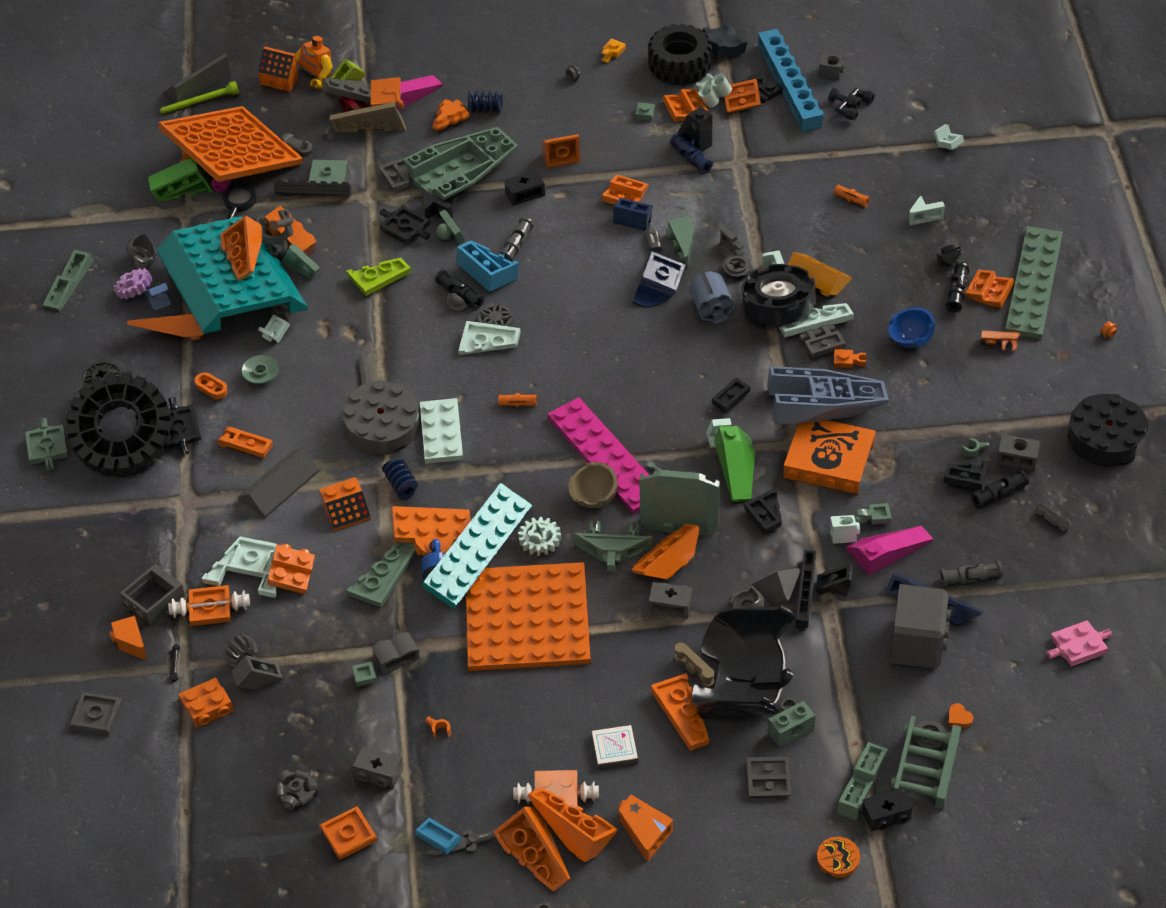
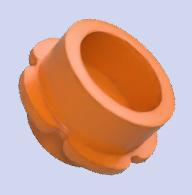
M1108 321L1101 328L1100 333L1103 334L1104 338H1112L1117 333V324Z

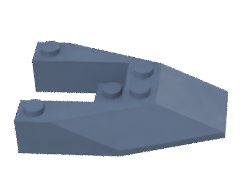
M769 367L767 389L768 394L774 396L772 411L774 423L780 425L848 418L887 404L889 401L884 381L827 369Z

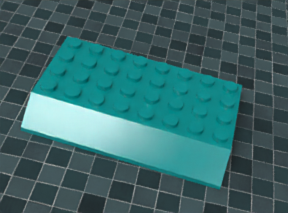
M241 216L172 231L157 248V254L203 334L221 330L220 318L278 304L285 303L290 313L308 310L307 304L277 256L270 254L269 244L261 242L254 272L241 281L237 279L232 269V263L227 259V253L221 247L220 233L240 220Z

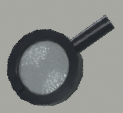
M236 184L225 190L223 202L225 207L230 210L227 219L235 217L237 212L246 211L254 206L256 203L254 188L250 185Z

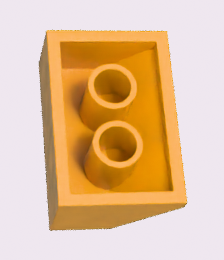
M793 252L788 265L799 266L807 270L808 276L815 280V287L820 289L819 293L828 297L830 294L837 296L852 278L801 253Z

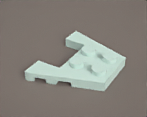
M239 537L224 553L225 556L219 562H215L212 566L213 569L208 574L205 573L203 575L202 582L220 586L226 571L261 577L263 579L258 588L259 595L276 598L277 587L267 585L272 556L277 544Z

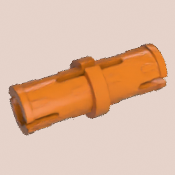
M839 184L834 189V195L846 199L849 203L854 202L865 208L869 204L870 197L857 193L854 189L850 190Z
M499 394L498 404L499 407L515 406L516 408H520V406H537V394Z

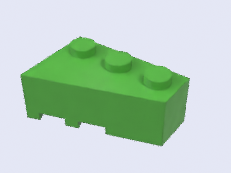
M192 158L148 177L150 190L159 202L181 198L180 195L190 193L191 196L197 195V192L206 190L208 193L213 192L209 175Z

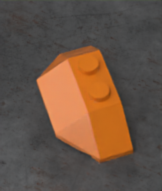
M684 524L679 530L667 536L638 560L631 569L632 572L662 579L673 577L677 570L686 566L688 561L694 557L699 533L698 525Z

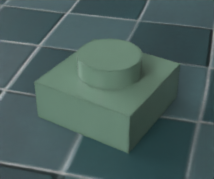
M638 102L635 119L652 121L655 104Z
M372 662L352 666L357 687L377 682Z

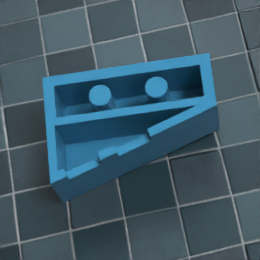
M472 240L457 246L456 264L489 292L518 279L519 262L515 260L511 262L504 259L505 256L502 254L496 255L491 253L489 248Z

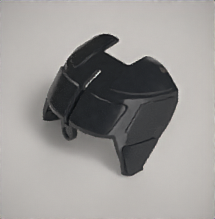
M781 605L778 607L733 608L720 611L714 616L705 633L700 649L703 655L718 663L713 689L699 685L692 687L691 702L695 709L701 713L721 717L772 715L779 711L776 702L780 697L782 688L793 677V671L789 668L785 669V655L779 638L789 624L796 619V615L792 610ZM733 680H739V681H744V682H752V683H751V684H746V683L734 682Z

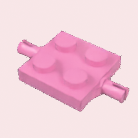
M1088 620L1051 633V639L1056 648L1046 651L1047 657L1051 659L1062 656L1072 667L1108 653V647L1103 640L1112 637V632L1110 629L1097 632Z

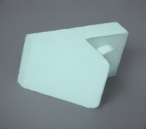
M920 196L910 209L909 225L944 219L945 205L943 201L926 205L922 196Z

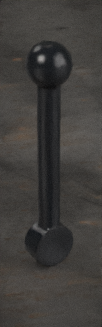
M178 644L172 647L174 660L173 673L170 675V679L173 682L179 678L177 674V661L180 645Z

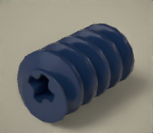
M468 91V108L470 107L471 112H474L476 107L478 112H481L482 108H484L485 112H488L490 107L491 111L495 112L497 107L498 111L501 112L503 109V92L499 95L498 91H495V94L492 95L491 91H488V94L485 95L484 91H482L479 96L478 92L475 91L474 96H472L471 91Z
M398 458L386 462L382 467V471L398 498L408 500L414 495L418 482L403 459Z

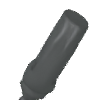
M649 223L646 232L648 246L653 252L660 251L662 249V242L659 232Z

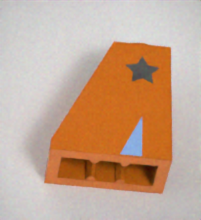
M630 795L627 800H623L618 807L619 822L644 859L649 861L673 832V819L633 795Z

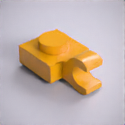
M610 39L603 47L601 54L604 57L601 61L608 63L612 57L618 58L626 49V44Z

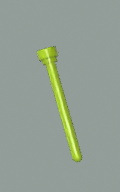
M235 81L230 82L225 88L162 107L160 113L166 114L226 94L237 95L239 94L238 86Z

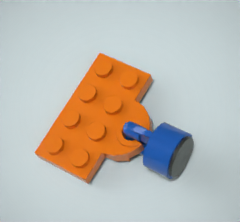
M392 506L391 510L394 542L413 543L417 554L424 556L421 559L422 578L424 580L471 521L470 510Z

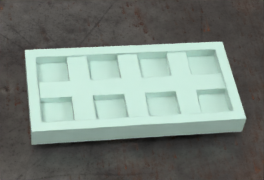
M457 398L420 402L425 464L463 460Z

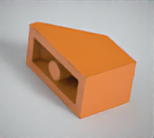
M135 616L112 622L113 631H110L112 643L117 642L120 651L146 659V652Z

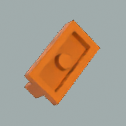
M982 330L981 342H985L986 345H996V343L1001 342L1002 351H1005V346L1010 342L1012 352H1015L1020 333Z

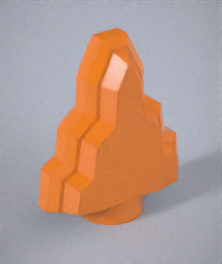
M445 99L438 106L437 118L434 120L432 128L438 132L442 131L449 125H455L459 121L463 122L470 114L461 101L455 100L452 102Z

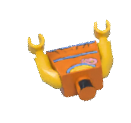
M314 36L312 41L301 46L295 53V57L300 68L317 78L311 81V87L320 90L323 89V79L331 75L333 66L330 49L322 45V37Z

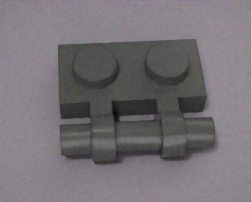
M834 325L820 326V329L813 331L810 329L805 331L804 334L799 335V340L801 342L804 341V347L811 358L834 352L835 349L846 348V342L839 331L835 330Z

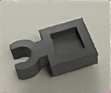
M727 227L720 229V242L730 252L734 251L735 255L742 256L745 254L742 251L745 246L742 242L737 241L736 234Z

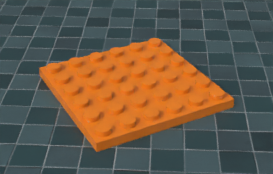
M243 106L162 121L158 125V129L218 182L251 176L257 173H265L271 170H279L285 167H293L302 164L303 158Z
M584 562L485 568L466 593L468 671L591 664Z

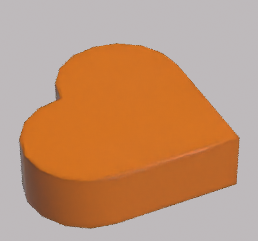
M955 703L950 706L948 727L956 725L961 726V728H968L972 725L973 715L966 711L962 704Z

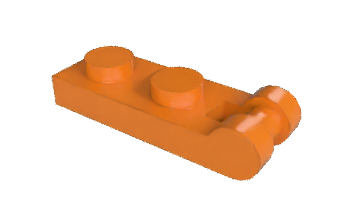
M229 426L226 427L224 435L220 436L217 441L219 446L223 448L230 447L261 458H265L273 446V442L270 439Z

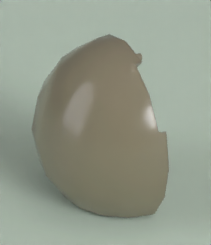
M586 463L587 465L578 469L571 476L568 484L569 493L573 500L583 507L601 508L606 506L615 497L618 489L617 475L613 468L605 463Z

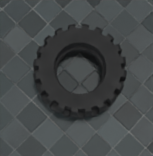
M672 24L669 27H663L662 30L659 29L651 36L648 42V66L650 71L658 79L661 78V81L669 82L673 85L675 83L679 85H684V83L691 84L695 80H700L711 68L712 43L709 36L700 28L696 29L693 25Z

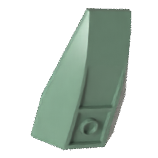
M495 127L431 145L403 159V162L415 186L422 192L425 190L445 200L474 185L498 167L518 148V145L501 129Z

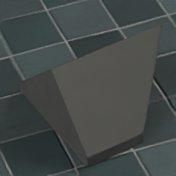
M795 568L777 571L753 583V585L777 607L789 601L800 570Z

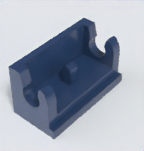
M619 198L614 205L613 223L646 231L648 229V222L651 223L653 205Z

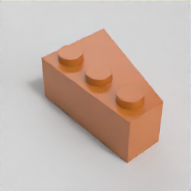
M281 205L264 217L266 233L269 236H278L285 230V227H280L273 231L269 227L270 221L281 220L278 211L284 210ZM293 218V223L291 224L293 235L287 238L288 246L290 247L294 243L308 256L315 251L316 240L312 234H309L303 228L300 222Z

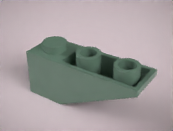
M689 216L668 220L666 234L668 239L671 238L673 250L677 251L678 261L685 264L684 268L688 269L694 243V226Z

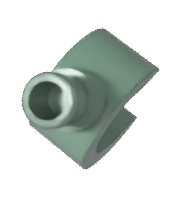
M968 438V445L974 449H968L963 446L962 454L970 458L978 455L979 450L989 448V443L978 442L976 439Z

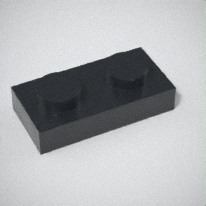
M736 377L712 398V404L727 412L750 392L751 386Z

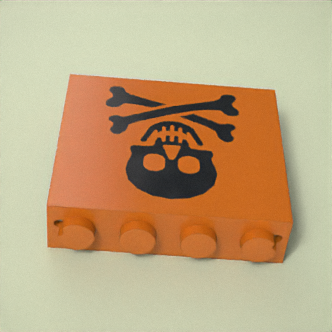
M829 420L798 423L784 463L783 478L859 494L860 481L870 449H873L875 444L876 431Z

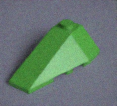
M738 426L719 427L714 443L731 501H750L755 462V449L752 439Z

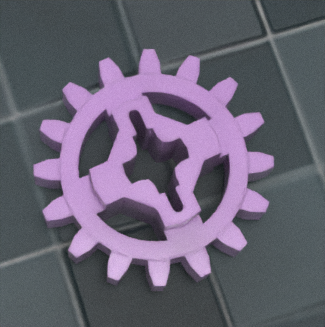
M141 268L132 270V272L122 275L120 277L121 280L116 281L117 285L114 286V291L120 299L134 298L135 295L142 294L146 291V287L151 285L150 282L153 281L152 276L145 268L143 270Z

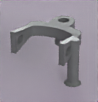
M289 208L278 211L281 220H272L269 223V227L273 231L280 227H285L284 232L278 236H269L266 233L264 216L253 218L254 221L261 224L262 242L272 244L269 247V252L273 256L284 255L289 248L287 238L293 235L291 225L293 218L290 217Z

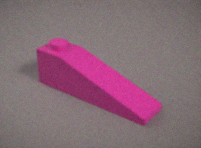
M433 75L401 82L400 100L403 101L404 107L441 88L443 84Z
M922 526L862 538L848 545L846 550L868 575H871L933 541V538Z

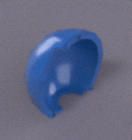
M910 307L901 310L889 321L888 332L890 338L898 346L907 349L922 347L928 343L934 333L935 319L933 314L924 308Z

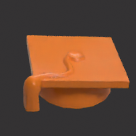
M400 77L371 80V106L395 102L396 104L398 103L400 110L404 109L403 101L400 100Z

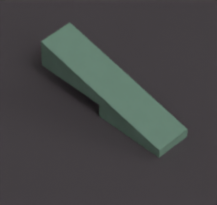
M74 249L62 275H57L43 303L45 308L61 311L94 260L90 253Z
M870 742L867 743L854 768L853 775L838 802L837 814L857 821L862 808V799L868 797L887 754V748Z

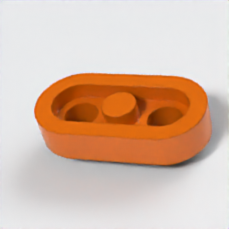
M200 373L195 377L196 388L209 397L222 399L227 396V385L222 380L209 373Z

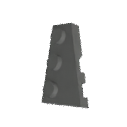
M323 79L322 86L327 93L371 103V92L364 81Z

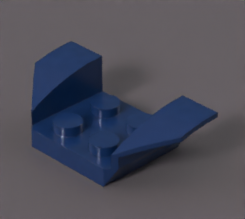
M651 251L632 303L650 308L671 299L677 290L685 264Z

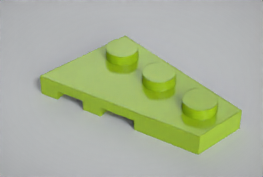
M402 258L380 262L378 266L370 268L368 265L363 266L361 270L357 271L352 269L346 270L347 277L365 296L411 273V267Z

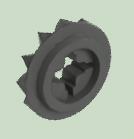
M730 256L723 262L724 273L726 275L729 274L730 278L736 276L737 279L740 276L745 277L746 274L750 273L751 262L744 256Z
M923 721L916 725L917 728L947 734L945 728L935 721ZM913 735V740L916 741L918 747L922 746L936 750L938 747H943L945 743Z

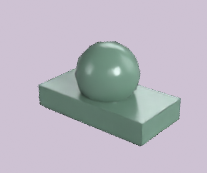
M446 210L439 212L443 223L436 229L437 237L441 240H449L453 236L459 245L463 244L465 241L464 237Z

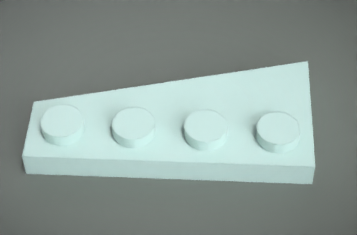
M847 303L824 305L822 309L813 308L807 318L792 324L783 325L779 329L784 337L793 336L810 329H819L823 325L829 326L853 320L854 313Z

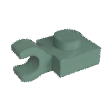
M888 503L870 504L868 509L856 510L857 516H855V520L859 524H864L871 520L872 525L891 523L892 520Z

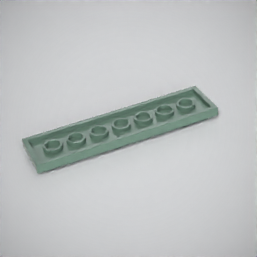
M1027 226L1005 332L1020 333V336L1042 339L1063 232Z

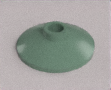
M266 355L251 357L242 366L244 379L253 384L268 383L279 372L277 361Z

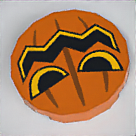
M831 837L824 840L817 851L818 866L825 874L827 872L831 877L843 878L852 875L860 863L858 847L847 838Z

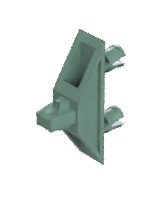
M590 521L588 533H574V545L598 560L607 562V572H615L616 563H623L653 549V536H639L641 526L639 523H636L635 530H633L632 522L628 524V535L600 534L601 523L597 521L596 527L593 528V521Z

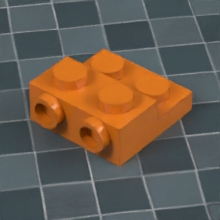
M288 544L276 545L267 585L305 594L315 555L310 554V551L307 549H291V546Z
M216 677L179 693V698L195 728L206 725L217 718L224 717L233 712L231 700Z

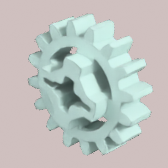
M542 517L538 521L532 518L531 523L525 521V526H521L520 532H518L520 546H523L524 551L529 550L530 555L534 552H537V556H540L541 552L548 555V550L554 552L555 546L559 547V541H561L560 527H556V522L550 523V518H547L545 521H543Z

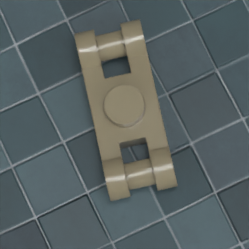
M682 642L675 645V662L684 664L690 674H694L702 681V687L712 689L714 687L713 669L686 644Z

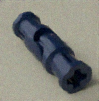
M677 132L671 137L670 144L675 146L679 153L692 165L697 166L702 174H706L711 170L713 162L707 160L699 149L684 138L682 133Z

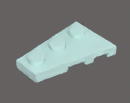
M466 321L458 350L459 355L516 348L521 333L520 328Z

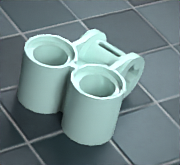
M707 73L700 83L697 82L695 84L699 90V96L708 108L716 106L719 103V97H725L732 91L731 85L723 74L713 77Z

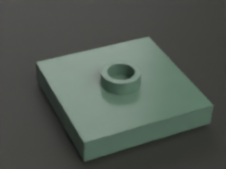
M313 160L308 183L310 181H316V183H320V181H327V183L335 181L338 184H342V182H345L347 161Z

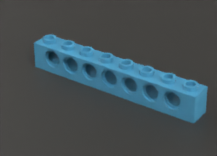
M778 29L758 33V47L777 84L782 87V93L802 132L822 128L824 113L819 109L817 99L813 98L812 90L808 88L805 77H802L800 67H797L794 56H791L789 46L785 45L783 35H780Z

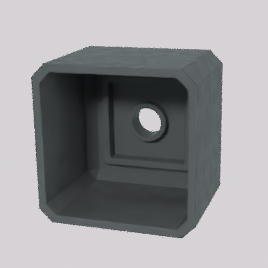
M905 584L899 585L891 664L931 669L940 666L942 650L946 651L951 615V610L947 609L949 594L944 589Z

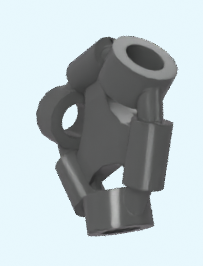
M284 770L278 776L279 782L275 786L277 799H280L282 806L288 810H294L298 805H305L314 798L315 792H318L316 778H312L310 773L299 770L296 772ZM306 781L309 783L310 791L308 792L303 788V784Z

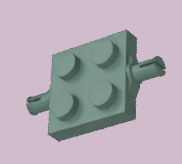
M41 418L39 420L40 428L25 432L30 465L45 462L46 470L50 471V468L51 470L54 469L53 460L68 457L63 425L48 426L47 418H43V420Z

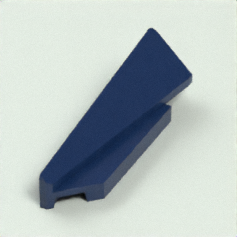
M895 573L892 574L885 593L898 596L900 584L928 586ZM948 595L947 609L951 610L950 622L961 624L983 614V610Z

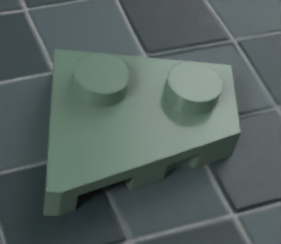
M294 243L288 248L281 262L283 265L309 279L316 276L320 268Z

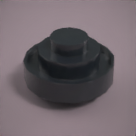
M953 244L941 248V252L936 254L937 260L947 263V266L958 263L957 259L963 254L962 247L955 248Z

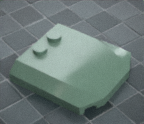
M656 470L653 475L644 477V474H640V524L649 531L673 533L684 524L698 525V535L709 536L717 532L719 528L720 481L716 480L714 483L705 479L706 475L693 472Z

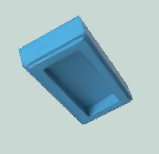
M428 818L415 830V835L445 854H448L461 842V837L431 818Z

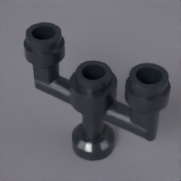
M833 87L829 93L828 100L832 102L836 100L841 101L835 108V112L845 115L849 120L855 121L859 114V111L856 109L861 104V100L858 97L862 98L864 102L872 103L875 94L869 90L864 91L855 88L847 97L840 94L839 90Z

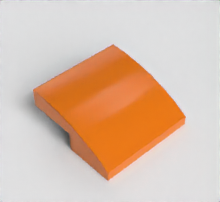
M756 79L731 84L732 91L729 95L725 96L727 113L761 106Z
M681 89L679 95H664L662 100L674 122L684 121L689 113L700 106L708 111L697 89Z
M616 175L610 181L609 188L602 194L601 201L613 205L616 204L619 198L640 202L649 184Z
M978 269L965 292V296L989 306L1002 308L1015 284L1014 279L996 277L995 271Z

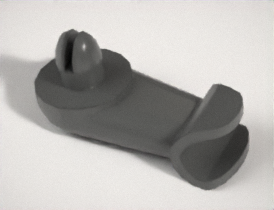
M290 133L283 135V141L299 154L307 155L312 151V144L310 142L295 139L294 135Z

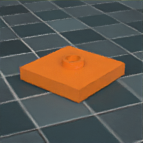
M358 806L319 825L320 830L339 860L378 841L377 836Z

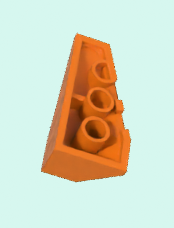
M246 215L220 233L221 247L227 253V259L232 263V269L240 281L254 272L262 242L261 224Z
M192 314L127 321V324L181 337H190V340L201 339L202 335H205Z
M543 788L530 792L527 796L568 850L584 862L597 857L618 831L617 828L597 815L591 817L582 812L583 808L569 806L565 804L563 798Z
M535 806L523 807L493 831L502 848L519 860L523 867L526 866L533 872L534 876L551 891L555 892L570 880L548 825Z

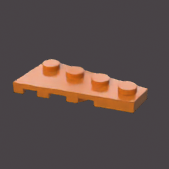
M685 673L651 685L650 691L688 749L692 751L708 745L709 737L703 719L700 718L699 711L695 709L691 702L692 687H690L688 675Z

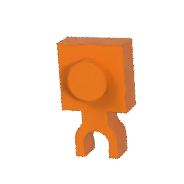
M834 350V368L853 369V365L866 367V353L853 354V350Z

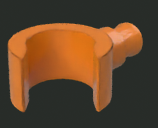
M431 717L425 719V722L432 728L434 738H436V730L439 728L447 729L448 738L450 737L451 728L448 721L444 719L435 720Z

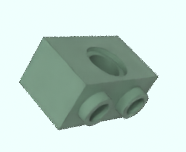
M804 701L768 719V734L779 748L813 731L815 728V714Z

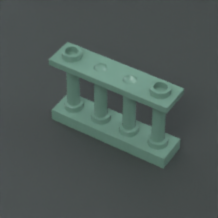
M911 716L910 724H905L903 735L906 736L897 777H892L890 789L903 788L906 791L933 796L932 799H936L935 808L944 809L959 744L961 726L953 725L952 732L945 734L914 727L915 716ZM912 735L945 742L948 745V749L941 752L910 745ZM908 753L941 760L944 763L943 769L939 768L937 770L906 763ZM906 771L937 778V781H940L939 787L935 786L932 788L902 781L903 773Z

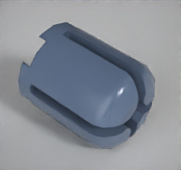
M704 272L712 294H708L700 274L691 282L690 293L702 321H711L713 324L721 323L727 320L732 309H735L734 302L723 277L715 272Z

